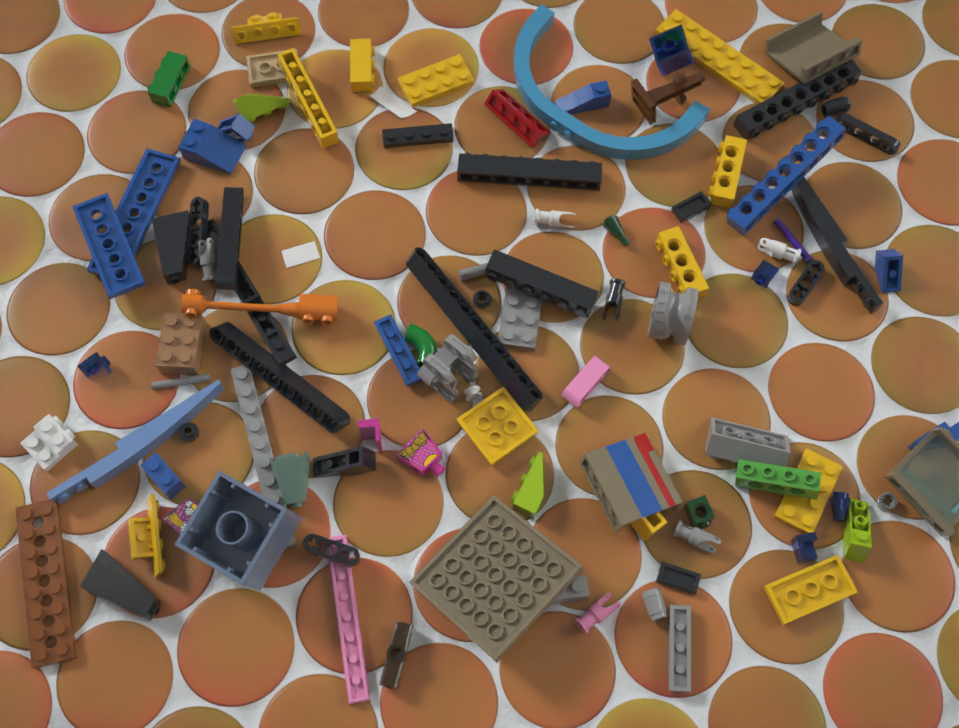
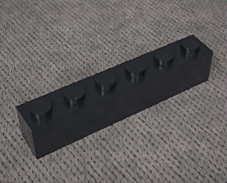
M495 249L484 273V276L493 282H500L508 288L522 291L525 295L537 297L542 302L551 303L562 310L574 312L579 317H589L599 293L597 290Z

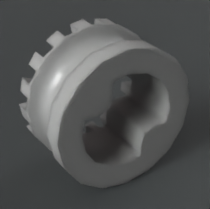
M891 492L882 493L876 500L878 508L882 511H890L898 503L896 496ZM885 497L891 501L888 506L882 502Z

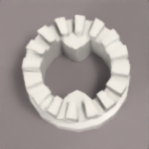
M470 386L463 391L467 395L465 397L466 401L470 402L473 399L476 401V399L478 400L483 396L479 392L480 386Z

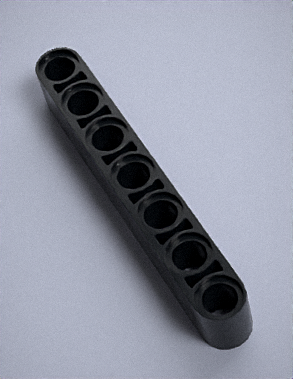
M224 187L216 268V290L237 289L244 205L243 187Z

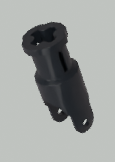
M613 278L609 281L610 290L606 296L603 319H606L607 310L610 307H616V321H618L623 301L622 291L623 287L626 286V282Z

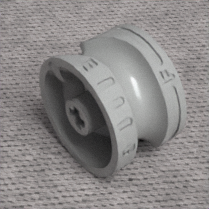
M660 281L653 303L647 337L666 339L672 335L674 343L686 345L696 311L698 289L687 287L683 293H677L671 288V283Z

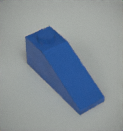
M607 80L590 83L555 100V105L570 115L609 107L611 92Z

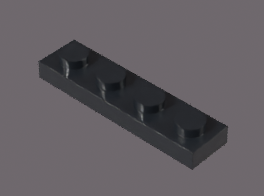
M452 123L382 129L384 148L454 142Z

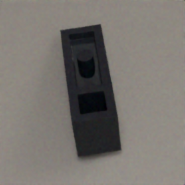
M363 446L313 458L314 478L359 475L376 471L375 451Z

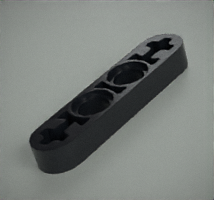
M839 113L835 119L846 128L845 133L889 155L896 154L901 146L896 138L849 114Z
M195 197L191 201L186 259L188 264L195 267H201L198 244L195 245V239L199 236L200 240L206 242L209 203L201 197ZM201 219L200 225L196 227L197 221Z

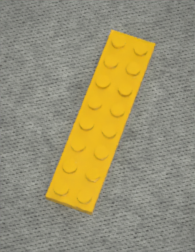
M677 9L655 29L654 34L757 105L775 96L784 87L785 83Z

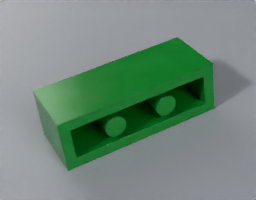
M167 51L165 57L162 58L161 65L155 72L154 80L147 90L153 103L172 107L191 67L186 55Z

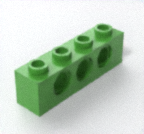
M739 459L735 486L817 500L822 472Z

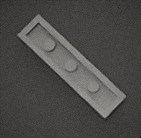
M669 605L668 691L691 692V606Z

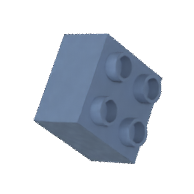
M218 471L174 545L237 583L261 591L303 517L227 474Z

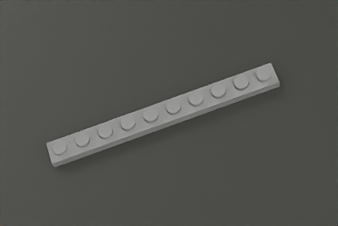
M244 365L232 368L231 373L262 495L287 508L270 463V458H274L252 371ZM294 534L285 549L297 546Z

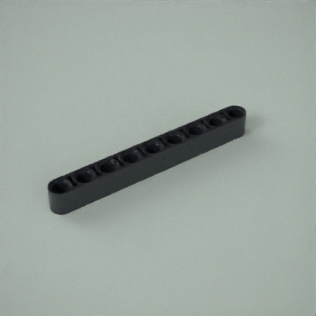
M224 322L210 329L209 335L214 343L329 432L336 433L350 424V416L344 409L288 366L279 367L271 353L233 324Z

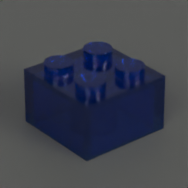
M682 24L649 38L656 64L662 76L695 63L689 40Z

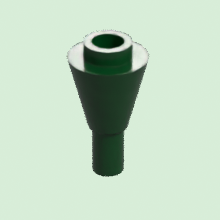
M610 215L604 220L605 224L603 227L618 238L624 247L630 244V241L624 234L618 216Z

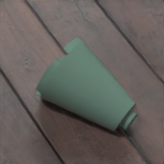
M303 452L301 456H298V453L275 456V458L271 457L270 463L285 504L290 505V508L303 507L302 503L306 502L310 453Z

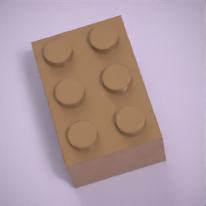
M164 313L155 365L161 374L200 375L207 327L202 314H197L196 318L190 319L184 313Z

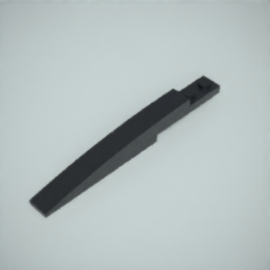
M803 177L791 191L812 235L843 286L851 284L853 291L862 300L863 306L871 314L876 312L883 304L882 300L844 247L848 239L806 178Z
M212 218L208 220L207 238L214 240L216 257H218L220 229ZM239 262L235 294L241 303L264 304L260 294ZM246 311L279 367L297 359L296 354L270 312Z

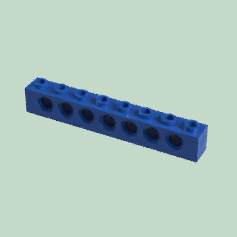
M830 116L825 120L819 121L812 132H808L799 145H795L787 157H783L779 161L778 166L766 174L762 182H757L748 195L745 194L741 198L740 203L728 211L727 223L743 236L748 233L845 137L846 128ZM795 161H800L801 163H800V164H795L794 162H795ZM769 186H775L776 188L770 189V188H768V187H769ZM757 198H762L763 201H760V202H759V201H756V199H757ZM744 211H750L751 213H749V214H744V213H742V212H744Z

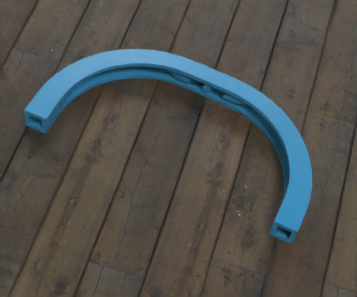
M541 4L520 30L515 45L513 68L516 86L521 98L531 112L553 131L559 132L567 140L588 151L616 159L635 160L652 158L683 145L700 129L708 118L710 109L696 100L673 125L651 135L619 137L597 131L552 103L539 90L532 77L529 63L531 53L540 38L554 24L555 12Z

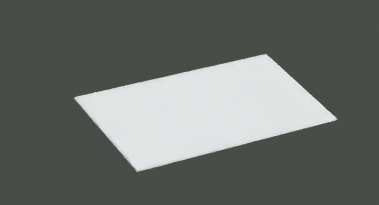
M315 241L281 251L286 268L320 258Z

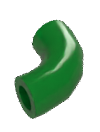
M414 324L408 326L405 342L411 343L418 348L419 357L417 365L422 367L424 365L423 360L430 353L434 355L438 351L435 340L423 328Z

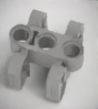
M450 334L443 341L444 346L434 355L430 353L423 360L424 365L418 371L417 376L444 399L452 403L459 393L455 389L458 381L452 372L455 371L464 380L474 382L479 375L477 373L478 367L474 364V361L477 359L475 352L455 335Z

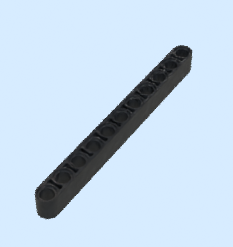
M416 247L405 262L408 269L523 410L531 412L543 399L542 392L424 249Z

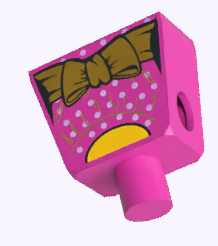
M424 429L419 431L396 454L397 460L422 477L431 471L438 478L445 471V468L438 463L442 459V452Z

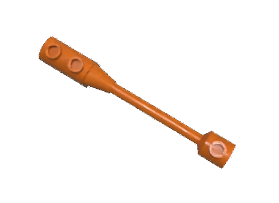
M188 289L185 294H182L181 312L185 313V316L190 319L196 318L197 314H202L205 309L276 312L301 319L302 323L306 325L313 324L314 320H320L321 324L329 326L333 324V321H337L338 296L300 294L299 302L269 305L206 301L199 290Z

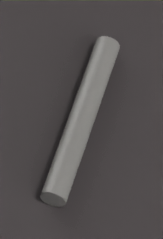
M207 373L151 382V388L153 390L211 381L210 374Z

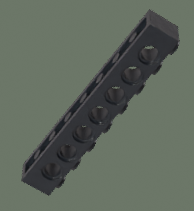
M851 59L805 84L800 82L738 114L733 126L744 139L755 138L761 132L772 129L776 124L784 123L789 117L799 115L804 109L814 107L819 101H825L831 95L842 92L846 87L854 86L859 81L862 70Z

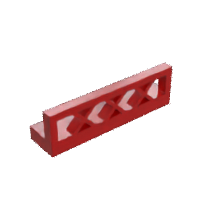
M504 89L492 90L484 103L486 107L531 148L536 147L542 137H549L551 131Z

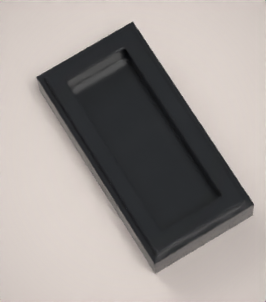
M701 191L672 206L671 211L680 223H683L711 208L712 204Z
M662 561L655 582L696 595L701 574Z

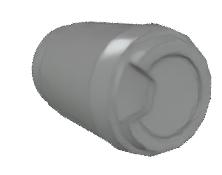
M653 588L644 591L642 598L651 621L668 617L661 590Z

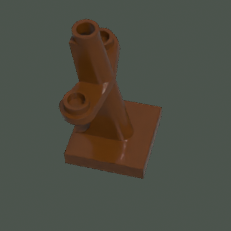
M702 72L688 77L683 73H678L674 75L673 82L646 91L636 78L631 81L632 101L651 125L656 122V107L659 104L675 98L680 105L685 104L687 98L684 93L701 86L705 81V77Z

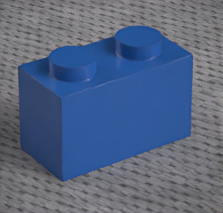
M154 453L140 465L170 500L186 488L157 453Z

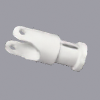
M536 208L534 225L541 223L549 224L551 227L575 228L574 226L562 225L559 218L563 214H576L555 210L550 212L539 211Z
M762 238L758 244V250L780 260L783 258L791 261L794 265H796L802 250L793 249L785 243L767 238Z

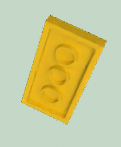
M458 54L398 77V83L410 106L413 108L474 84V78L463 58Z
M806 448L796 468L822 472L818 499L813 500L783 495L773 518L811 536L843 466Z
M838 554L764 586L782 625L858 593Z

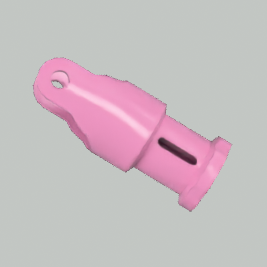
M610 592L590 606L588 612L582 617L575 619L576 625L584 634L587 635L589 629L597 623L600 624L620 607V601H617L611 607H602L612 595Z

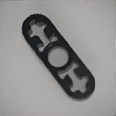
M811 261L787 296V300L791 305H801L825 271V266L821 261ZM815 267L818 268V270L812 276L810 274ZM801 280H809L811 286L806 287L802 285ZM800 290L802 293L799 298L795 299L794 296Z
M309 534L303 539V547L309 554L348 567H354L360 562V553L355 547L316 534ZM315 539V542L322 546V552H319L321 549L317 546H313L310 549L308 542H312ZM330 545L337 547V553L333 556L326 554V549ZM344 548L343 553L347 555H350L351 552H354V556L356 557V559H351V561L348 562V558L346 556L341 555V549Z

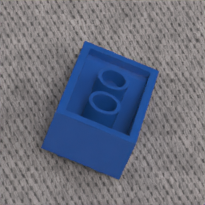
M193 119L178 148L183 159L232 174L246 148V144L209 123Z

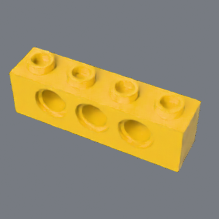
M726 135L724 142L720 141L718 152H721V154L717 156L715 161L717 171H713L711 179L714 185L710 186L708 192L712 205L731 208L739 180L747 143L746 139Z
M677 226L659 232L655 245L657 250L661 251L663 255V263L665 266H668L670 277L678 287V293H683L687 287L698 289V299L705 297L709 287L680 227Z

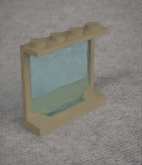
M938 427L934 428L885 478L940 536L944 537L951 536L956 531L953 526L959 521V443L954 440L949 430Z

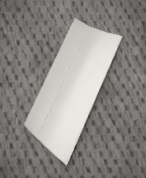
M382 86L370 95V97L400 118L417 112Z

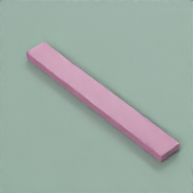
M347 535L328 538L348 545ZM335 545L327 547L329 556L337 553ZM342 548L341 555L346 556L348 562H350V555L343 553L344 548ZM329 560L348 702L351 705L371 701L352 567Z

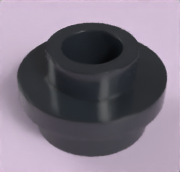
M479 290L474 294L473 303L476 307L486 308L491 304V295L487 291ZM484 298L485 301L480 302L479 299Z
M185 423L179 429V436L185 442H192L199 435V429L194 423ZM188 429L192 430L190 434H185Z

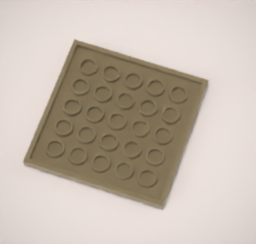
M493 495L409 583L498 663L584 568L579 562Z

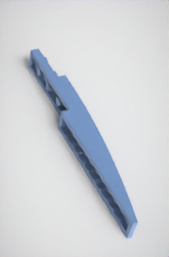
M217 380L115 442L118 450L47 492L49 499L53 502L64 503L73 494L87 489L88 485L91 484L97 489L127 470L179 431L183 424L191 421L225 390L221 382Z

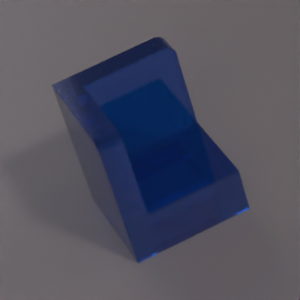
M816 532L796 535L790 540L797 564L817 560L818 557L813 544L818 540Z

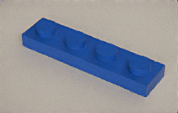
M390 314L375 321L374 325L406 387L408 388L422 381L417 376L420 368L392 315Z

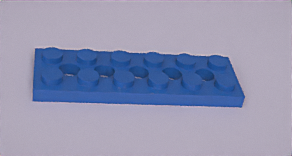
M108 193L72 206L110 300L145 286L146 283ZM101 213L99 218H92L94 214ZM101 228H107L105 233H98ZM113 242L112 247L104 248L106 243ZM119 257L117 263H110L112 258ZM120 272L126 273L123 278H117V275Z

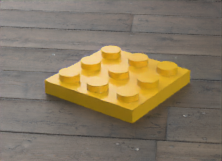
M504 387L456 419L457 423L491 466L539 432Z

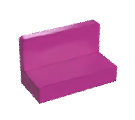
M379 419L358 420L362 440L376 439L378 451L383 453Z

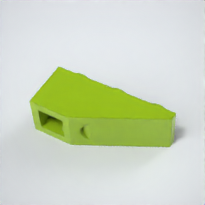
M246 94L233 100L238 114H241L249 122L255 121L257 116L272 114V110L279 108V110L289 106L288 103L292 102L289 97Z
M540 451L536 457L532 456L528 465L531 468L528 474H523L520 481L522 486L519 491L516 490L511 499L513 502L512 509L533 519L544 497L543 453Z
M848 498L843 535V559L864 563L872 549L869 502Z

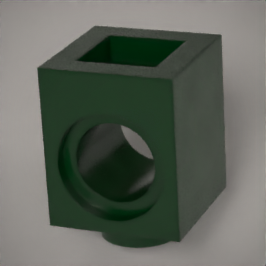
M706 495L687 501L684 505L692 528L699 527L704 529L711 526L715 515ZM701 510L705 517H698L695 511Z

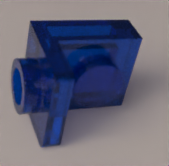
M763 259L754 271L751 279L757 285L767 288L779 271V268Z
M97 352L78 365V368L87 378L98 373L102 367L109 374L112 372L109 367L111 362L105 355L100 357Z

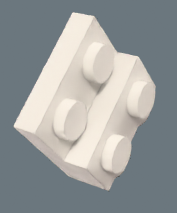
M49 414L33 427L35 431L20 442L45 471L51 469L78 445L73 440L76 436L69 429L64 430L61 427L64 423L56 415L52 417Z

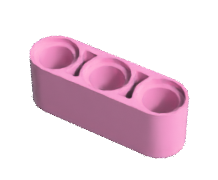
M594 356L565 388L561 397L575 408H578L607 375L611 367L597 356Z

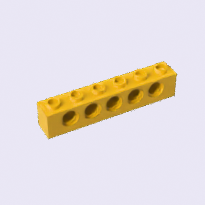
M294 48L277 54L279 66L321 148L324 149L338 143L337 130Z

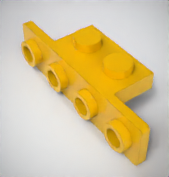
M273 12L261 17L260 15H253L248 18V24L231 27L234 44L300 35L301 29L298 17L282 19L281 14Z
M150 494L147 499L148 517L129 518L128 527L131 560L152 558L154 578H156L165 570V560L161 557L163 540L159 538V531H161V520L157 518L159 501L155 499V494Z

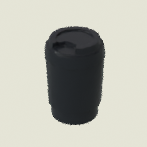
M845 96L827 101L821 105L824 117L847 113L851 108L850 100Z

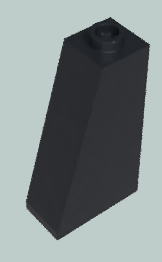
M188 210L152 219L162 273L167 284H177L180 281L186 280L190 214Z
M101 549L80 587L151 621L158 614L161 601L115 558Z

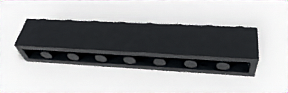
M459 153L457 181L600 191L602 163L595 161L582 162L578 160L567 161L525 158L523 156L508 157L506 155L492 156L489 154Z

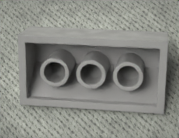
M713 417L710 419L705 444L706 455L715 459H726L735 464L741 459L787 466L791 454L787 435Z

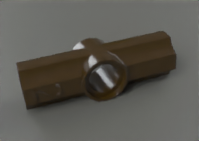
M396 621L379 685L398 689L413 625ZM400 650L402 652L401 659L397 661L392 660V652Z

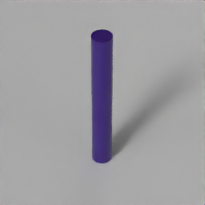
M777 218L774 220L773 223L796 250L802 249L800 256L807 264L810 263L813 258L781 219Z

